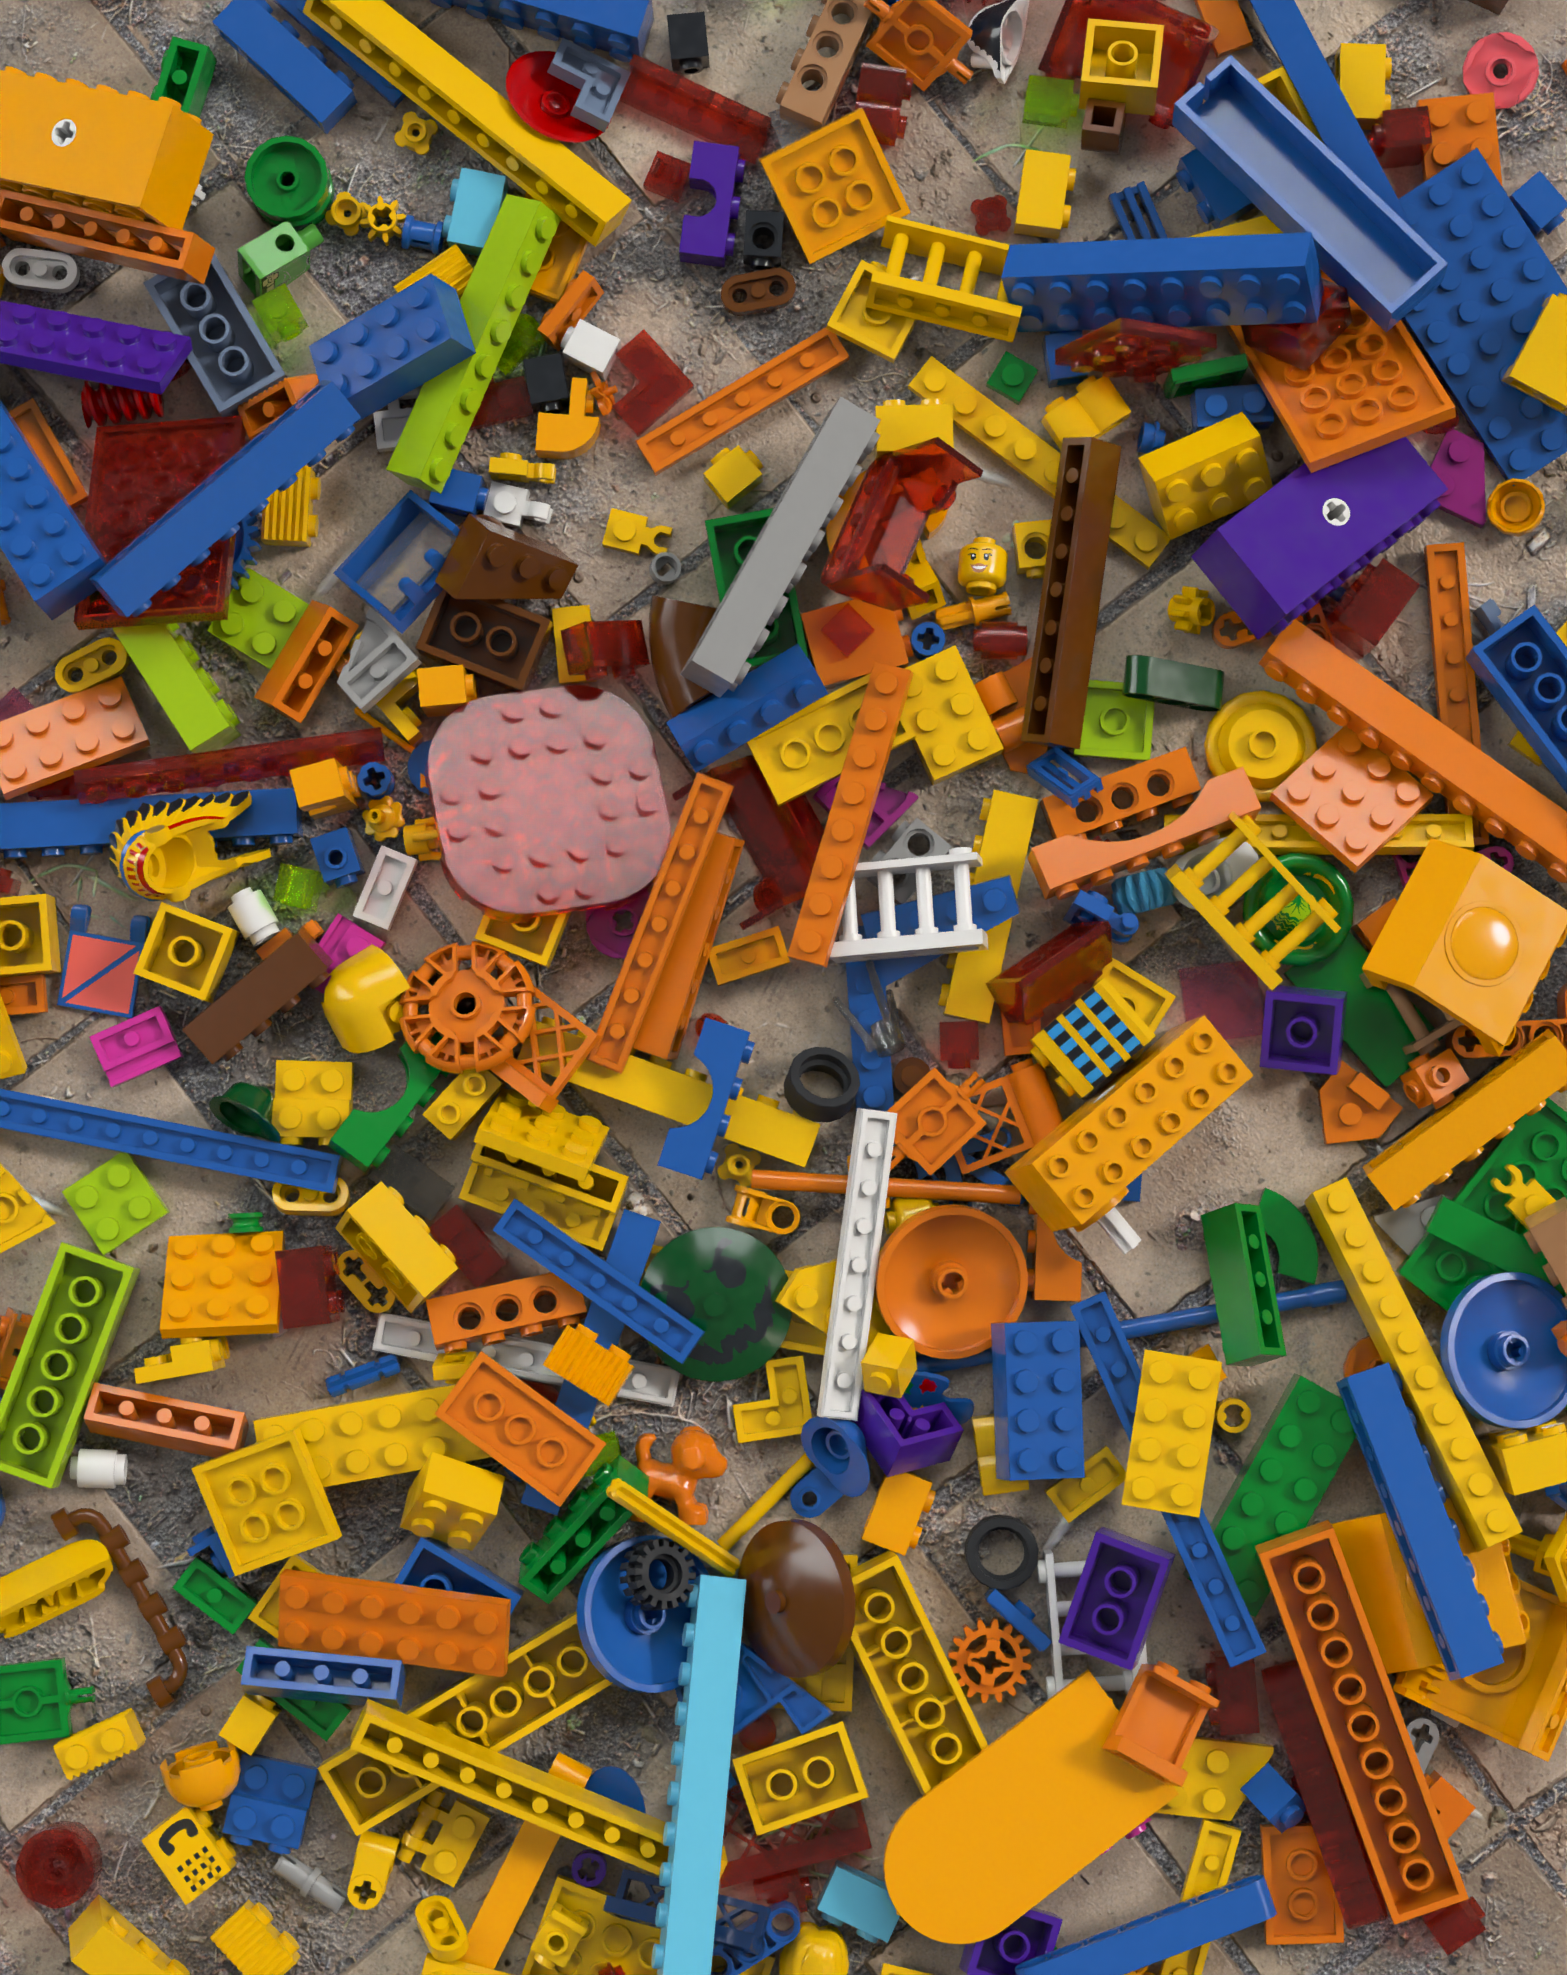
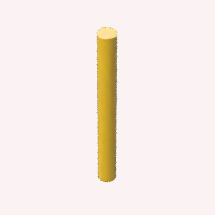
M806 1453L717 1540L724 1550L728 1552L814 1466Z

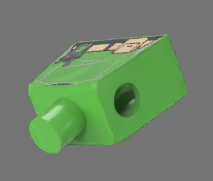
M285 221L237 249L238 274L259 303L263 304L310 268V251L323 243L324 239L312 222L296 232L292 225Z

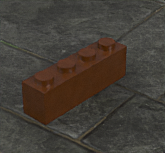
M302 927L192 1019L182 1030L212 1065L221 1057L227 1062L244 1048L240 1043L241 1040L250 1033L254 1038L258 1037L272 1024L268 1018L280 1009L285 1014L301 1000L297 994L307 985L314 990L330 976L326 970L333 963V960L307 930Z

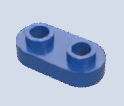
M815 1467L794 1485L790 1501L797 1514L806 1518H813L822 1514L840 1499L843 1494L834 1487L819 1468ZM809 1491L814 1492L817 1496L816 1503L810 1506L802 1501L803 1494Z

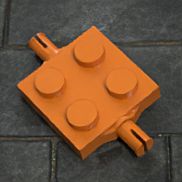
M883 0L865 1L863 6L880 18L879 26L866 40L865 46L925 92L937 77L945 74L947 71L961 81L963 85L970 80L974 71L961 63L957 57L961 48L972 37L973 30L935 0H899L889 6Z
M934 1067L886 1111L898 1113L894 1137L896 1145L893 1147L892 1157L894 1155L896 1157L891 1161L890 1172L907 1156L917 1161L931 1176L987 1124L974 1110L969 1099L980 1087L986 1084L981 1078L971 1088L969 1087L979 1077L976 1071L958 1087L947 1081Z

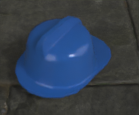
M819 1416L810 1418L803 1425L801 1432L802 1446L807 1457L843 1495L852 1498L861 1496L867 1490L870 1482L866 1440L862 1430L851 1420L830 1419Z

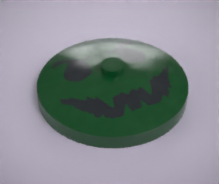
M700 1228L675 1238L664 1246L651 1261L642 1279L641 1287L701 1328L705 1333L684 1364H681L648 1341L651 1348L664 1363L675 1371L701 1381L722 1382L734 1380L759 1369L779 1349L786 1337L791 1322L792 1312L775 1302L788 1280L781 1262L761 1241L745 1232L732 1228Z

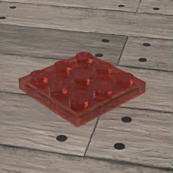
M1121 317L1056 349L1055 365L1071 367V371L1076 373L1098 371L1102 372V376L1107 378L1129 376L1133 377L1135 382L1149 383L1155 381L1156 376L1169 373L1170 369L1177 368L1187 362L1199 361L1202 359V355L1217 349V334Z

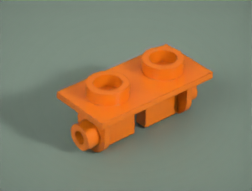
M9 1307L5 1316L0 1315V1388L4 1390L7 1387L18 1358L17 1355H13L14 1349L21 1350L33 1318L32 1315L22 1313L21 1318L17 1319L18 1314Z

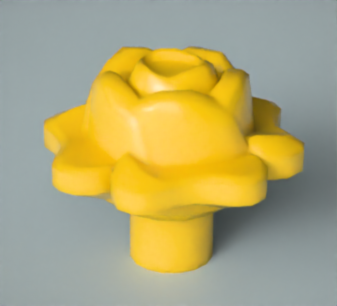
M385 796L380 800H370L368 804L370 810H365L362 814L366 822L365 833L370 836L374 835L375 840L378 842H382L386 838H396L399 835L398 828L405 825V820L402 816V804L393 802V798L390 796Z

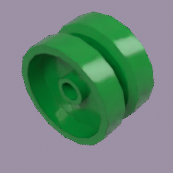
M287 135L271 138L258 146L247 161L244 176L247 193L264 221L276 227L288 221L297 232L311 222L314 225L321 222L325 218L326 212L331 209L335 194L332 175L317 148L306 140ZM294 182L291 186H287L288 183Z

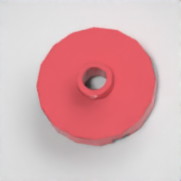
M1509 32L1493 33L1478 40L1468 51L1462 67L1463 83L1469 95L1494 92L1495 110L1509 109L1523 102L1533 91L1539 76L1538 59L1533 47L1521 36ZM1498 64L1504 65L1507 69V75L1501 79L1496 78L1493 74V69Z

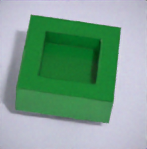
M1006 351L989 378L986 387L1019 405L1036 377L1038 369Z

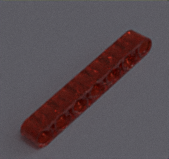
M1293 1659L1261 1670L1264 1686L1345 1924L1349 1930L1387 1920L1388 1915L1382 1893L1297 1661Z

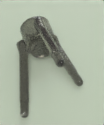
M867 960L866 967L882 1016V1020L871 1025L872 1033L869 1035L838 996H834L832 1001L863 1040L867 1052L876 1050L878 1057L884 1058L902 1051L907 1046L906 1038L901 1028L893 991L891 989L886 991L888 1002L886 1003L872 960Z

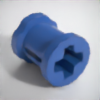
M407 215L402 231L401 247L409 249L410 246L428 249L432 250L433 254L440 255L444 242L442 237L444 222L438 221L437 224L415 220L413 215Z
M923 622L913 630L910 642L916 658L924 660L943 650L945 634L938 624ZM927 633L932 635V641L938 642V644H932L930 650L923 649V642L917 641V639H923Z
M369 762L361 767L360 773L357 776V782L360 789L367 796L380 800L392 794L395 788V777L385 765ZM375 772L381 777H385V779L380 781L381 788L377 790L372 785H367V783L372 781L371 774Z

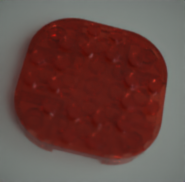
M583 685L560 686L485 696L468 702V705H462L454 710L441 723L432 739L425 767L426 788H429L441 851L440 862L442 870L457 896L462 901L466 900L474 907L483 911L482 915L509 923L530 922L531 918L602 907L605 908V911L614 910L639 898L656 879L671 840L670 819L655 746L650 731L640 715L621 698L608 691Z

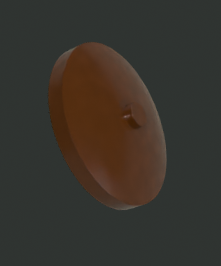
M790 1519L766 1525L748 1543L738 1572V1579L747 1580L743 1614L745 1633L758 1656L777 1673L791 1678H803L824 1673L841 1659L849 1645L854 1628L855 1592L848 1565L833 1539L824 1530L811 1522Z

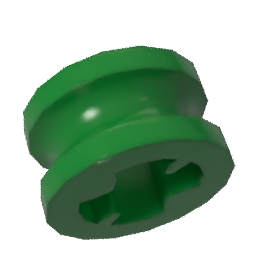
M263 1212L228 1214V1219H231L233 1222L232 1227L229 1228V1233L264 1231L263 1226L259 1224V1219L263 1217Z

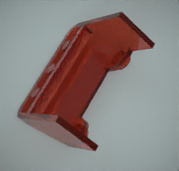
M939 437L904 447L876 458L864 475L823 569L821 583L835 593L890 611L927 603L930 595L916 586L914 579L905 574L929 515L941 510L945 511L954 503L957 495L955 490L958 484L981 477L984 470Z
M752 754L714 767L704 773L734 786L723 816L731 815L764 878L753 889V901L760 912L739 923L741 929H748L802 904L824 833V829L806 795L803 794L778 806ZM694 780L672 794L675 801L688 797Z

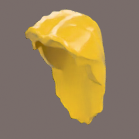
M802 1922L797 1937L786 1944L780 1953L779 1975H847L848 1973L847 1945L839 1929L832 1925L819 1927L812 1922Z

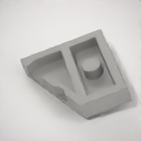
M373 608L368 610L365 616L367 622L359 640L355 639L350 651V660L343 667L337 684L364 714L422 663Z

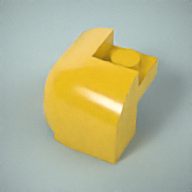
M371 944L339 964L330 973L331 978L325 988L324 1002H321L325 1017L342 1048L357 1054L373 1051L395 1040L393 1034L401 1030L399 1019L403 1017V1006L399 1005L401 993L411 988L393 960L383 950Z

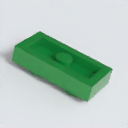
M199 1555L195 1557L172 1587L232 1635L237 1632L258 1604L256 1599L221 1574Z

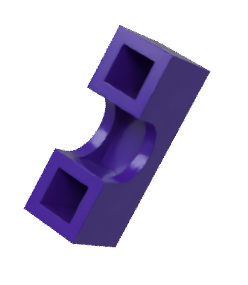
M694 141L689 174L690 188L709 192L715 198L716 204L706 215H684L679 247L680 262L725 268L726 256L733 257L736 234L729 233L731 219L738 220L741 197L734 195L736 182L743 183L746 166V160L740 159L739 146Z

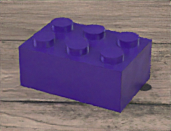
M1105 1527L1097 1530L1058 1643L1132 1671L1139 1663L1176 1554Z

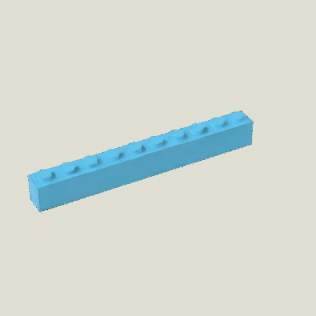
M699 1575L694 1580V1584H691L694 1586L693 1591L686 1593L688 1597L686 1607H691L690 1623H685L683 1628L682 1646L688 1647L686 1662H681L678 1676L679 1686H684L683 1702L678 1701L675 1709V1725L680 1726L679 1741L673 1742L671 1750V1765H676L675 1781L669 1782L667 1791V1805L673 1806L671 1822L666 1821L663 1833V1845L669 1846L668 1860L667 1862H662L659 1875V1885L665 1887L664 1902L658 1903L655 1917V1925L661 1928L660 1944H654L651 1959L652 1968L657 1969V1975H711L747 1581L745 1579Z

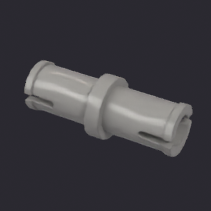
M283 1854L272 1870V1873L277 1874L298 1888L301 1896L304 1898L307 1896L312 1897L333 1911L335 1915H337L348 1899V1891H344L323 1877L322 1870L317 1867L313 1870L290 1854Z

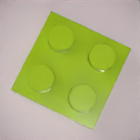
M246 567L245 570L250 576L249 579L240 577L237 582L239 589L233 588L207 631L270 670L309 604L249 567Z
M1089 680L1080 749H1073V756L1138 762L1150 760L1155 702L1123 696V682Z
M120 1152L62 1191L103 1255L109 1254L170 1213L132 1154Z

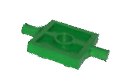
M65 1657L0 1664V1745L70 1737L73 1734L71 1723L73 1704L94 1703L95 1694L86 1695L95 1692L94 1686L71 1689V1685L67 1680Z

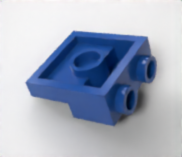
M243 1752L240 1760L241 1772L239 1781L230 1797L222 1833L231 1834L230 1841L239 1845L252 1846L254 1840L269 1843L268 1850L272 1852L290 1854L292 1848L299 1849L303 1843L319 1772L318 1767L255 1753L250 1756Z

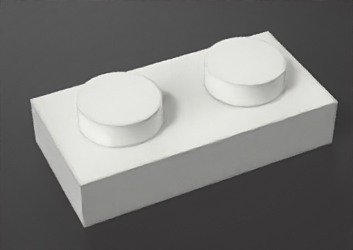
M381 845L353 916L390 931L418 860Z

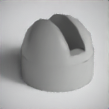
M669 552L657 554L649 566V573L656 583L663 585L674 582L681 572L679 559ZM669 563L672 569L663 576H660L657 572Z

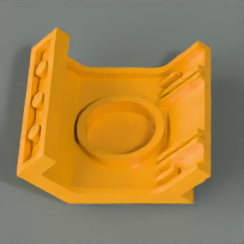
M1431 838L1368 955L1362 970L1372 986L1385 990L1390 983L1424 998L1473 1030L1485 1052L1500 1057L1504 1047L1510 1045L1515 1037L1516 1024L1520 1016L1529 1010L1533 1001V991L1539 980H1543L1548 974L1550 959L1556 947H1561L1567 935V910L1483 854Z
M1450 1497L1446 1498L1444 1507L1447 1515L1455 1521L1460 1532L1459 1546L1463 1556H1467L1470 1559L1474 1568L1475 1577L1472 1578L1477 1592L1484 1596L1488 1604L1489 1615L1487 1618L1492 1631L1498 1633L1504 1648L1526 1644V1641L1531 1639L1529 1633L1530 1621L1527 1613L1523 1610L1519 1594L1520 1581L1516 1573H1514L1510 1558L1511 1546L1509 1539L1477 1553ZM1386 1513L1360 1516L1332 1523L1331 1525L1336 1533L1386 1673L1391 1674L1443 1663Z
M1519 1579V1594L1523 1610L1529 1617L1531 1639L1527 1640L1526 1644L1504 1648V1653L1501 1655L1505 1663L1451 1681L1448 1678L1443 1663L1397 1672L1393 1691L1479 1732L1549 1762L1567 1719V1603L1560 1602L1558 1596Z

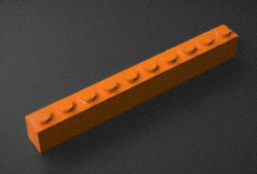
M1293 620V623L1277 636L1258 663L1264 668L1269 677L1289 685L1296 690L1295 692L1301 700L1320 707L1327 712V716L1332 722L1351 729L1358 734V738L1363 744L1373 749H1379L1390 757V761L1394 766L1403 771H1410L1421 779V783L1425 788L1434 793H1441L1452 801L1453 806L1460 813L1467 816L1472 815L1484 824V828L1491 835L1497 838H1504L1515 846L1516 851L1522 857L1532 861L1535 860L1547 869L1548 874L1553 879L1561 883H1567V811L1298 620Z

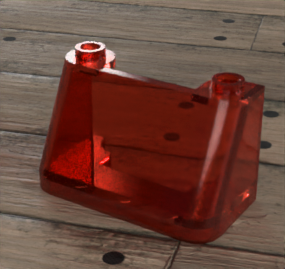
M1065 0L1038 70L1045 72V77L1057 84L1065 85L1066 81H1074L1076 78L1081 79L1088 18L1164 25L1154 116L1149 115L1148 121L1162 129H1169L1170 126L1175 128L1172 125L1174 103L1197 84L1218 36V29L1205 21L1156 0Z

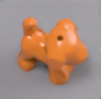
M699 1426L683 1428L671 1446L672 1462L664 1463L653 1459L650 1453V1448L657 1439L655 1434L644 1433L638 1436L635 1445L637 1468L649 1476L648 1498L652 1499L653 1496H658L673 1501L677 1505L678 1518L688 1525H706L709 1516L707 1505L697 1502L694 1496L698 1480L720 1477L728 1467L727 1459L718 1451L713 1438ZM634 1514L630 1517L631 1521L645 1522Z

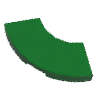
M1263 1188L1258 1205L1261 1207L1265 1232L1274 1242L1278 1255L1276 1272L1315 1285L1318 1272V1251L1310 1225L1299 1209L1289 1200L1275 1191Z

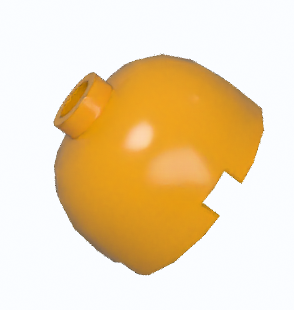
M209 1741L174 1753L175 1762L168 1766L165 1759L160 1765L163 1782L168 1793L178 1803L187 1807H199L200 1811H210L220 1807L223 1804L222 1799L228 1797L233 1792L239 1781L241 1768L237 1747L227 1741L228 1747L219 1748L217 1741Z

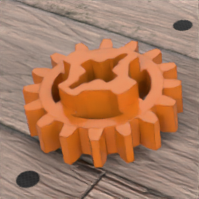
M997 1617L992 1618L990 1626H985L982 1619L977 1618L976 1629L972 1630L965 1624L963 1629L966 1636L964 1638L953 1636L952 1640L958 1646V1649L949 1650L947 1655L949 1658L956 1660V1663L950 1666L954 1674H960L957 1678L960 1687L965 1684L968 1685L967 1697L971 1698L976 1692H979L982 1703H986L989 1694H994L999 1703L1002 1702L1003 1691L1007 1690L1012 1696L1016 1695L1013 1686L1015 1682L1026 1684L1027 1680L1021 1674V1671L1030 1670L1032 1665L1023 1660V1657L1030 1654L1031 1651L1027 1646L1019 1647V1644L1025 1637L1021 1633L1012 1636L1013 1626L1009 1622L1003 1628H999ZM985 1635L984 1642L976 1648H967L973 1640ZM1000 1637L1010 1643L1015 1656L1002 1651L1000 1648ZM988 1651H993L996 1659L1001 1660L999 1663H992L991 1669H986L983 1661L978 1660L980 1657H987ZM964 1664L976 1668L979 1672V1683L970 1678L965 1671ZM1003 1672H1011L1004 1681L994 1685L995 1678Z

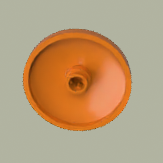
M940 1205L911 1216L890 1235L879 1255L874 1292L879 1312L889 1329L896 1336L914 1339L915 1351L933 1358L961 1359L979 1354L992 1347L991 1323H1009L1018 1320L1026 1300L1028 1270L1019 1243L1012 1233L997 1219L988 1213L969 1206Z

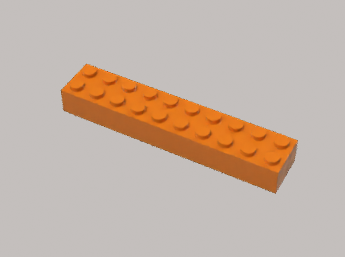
M1329 1520L1255 1545L1393 1924L1395 1925L1469 1899L1333 1526Z

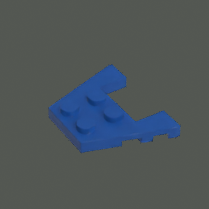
M741 1641L732 1738L779 1703L782 1704L802 1735L809 1733L833 1715L827 1706L789 1677L771 1669L755 1651ZM684 1686L675 1688L678 1701L683 1702ZM731 1767L729 1768L727 1792L739 1784V1780Z

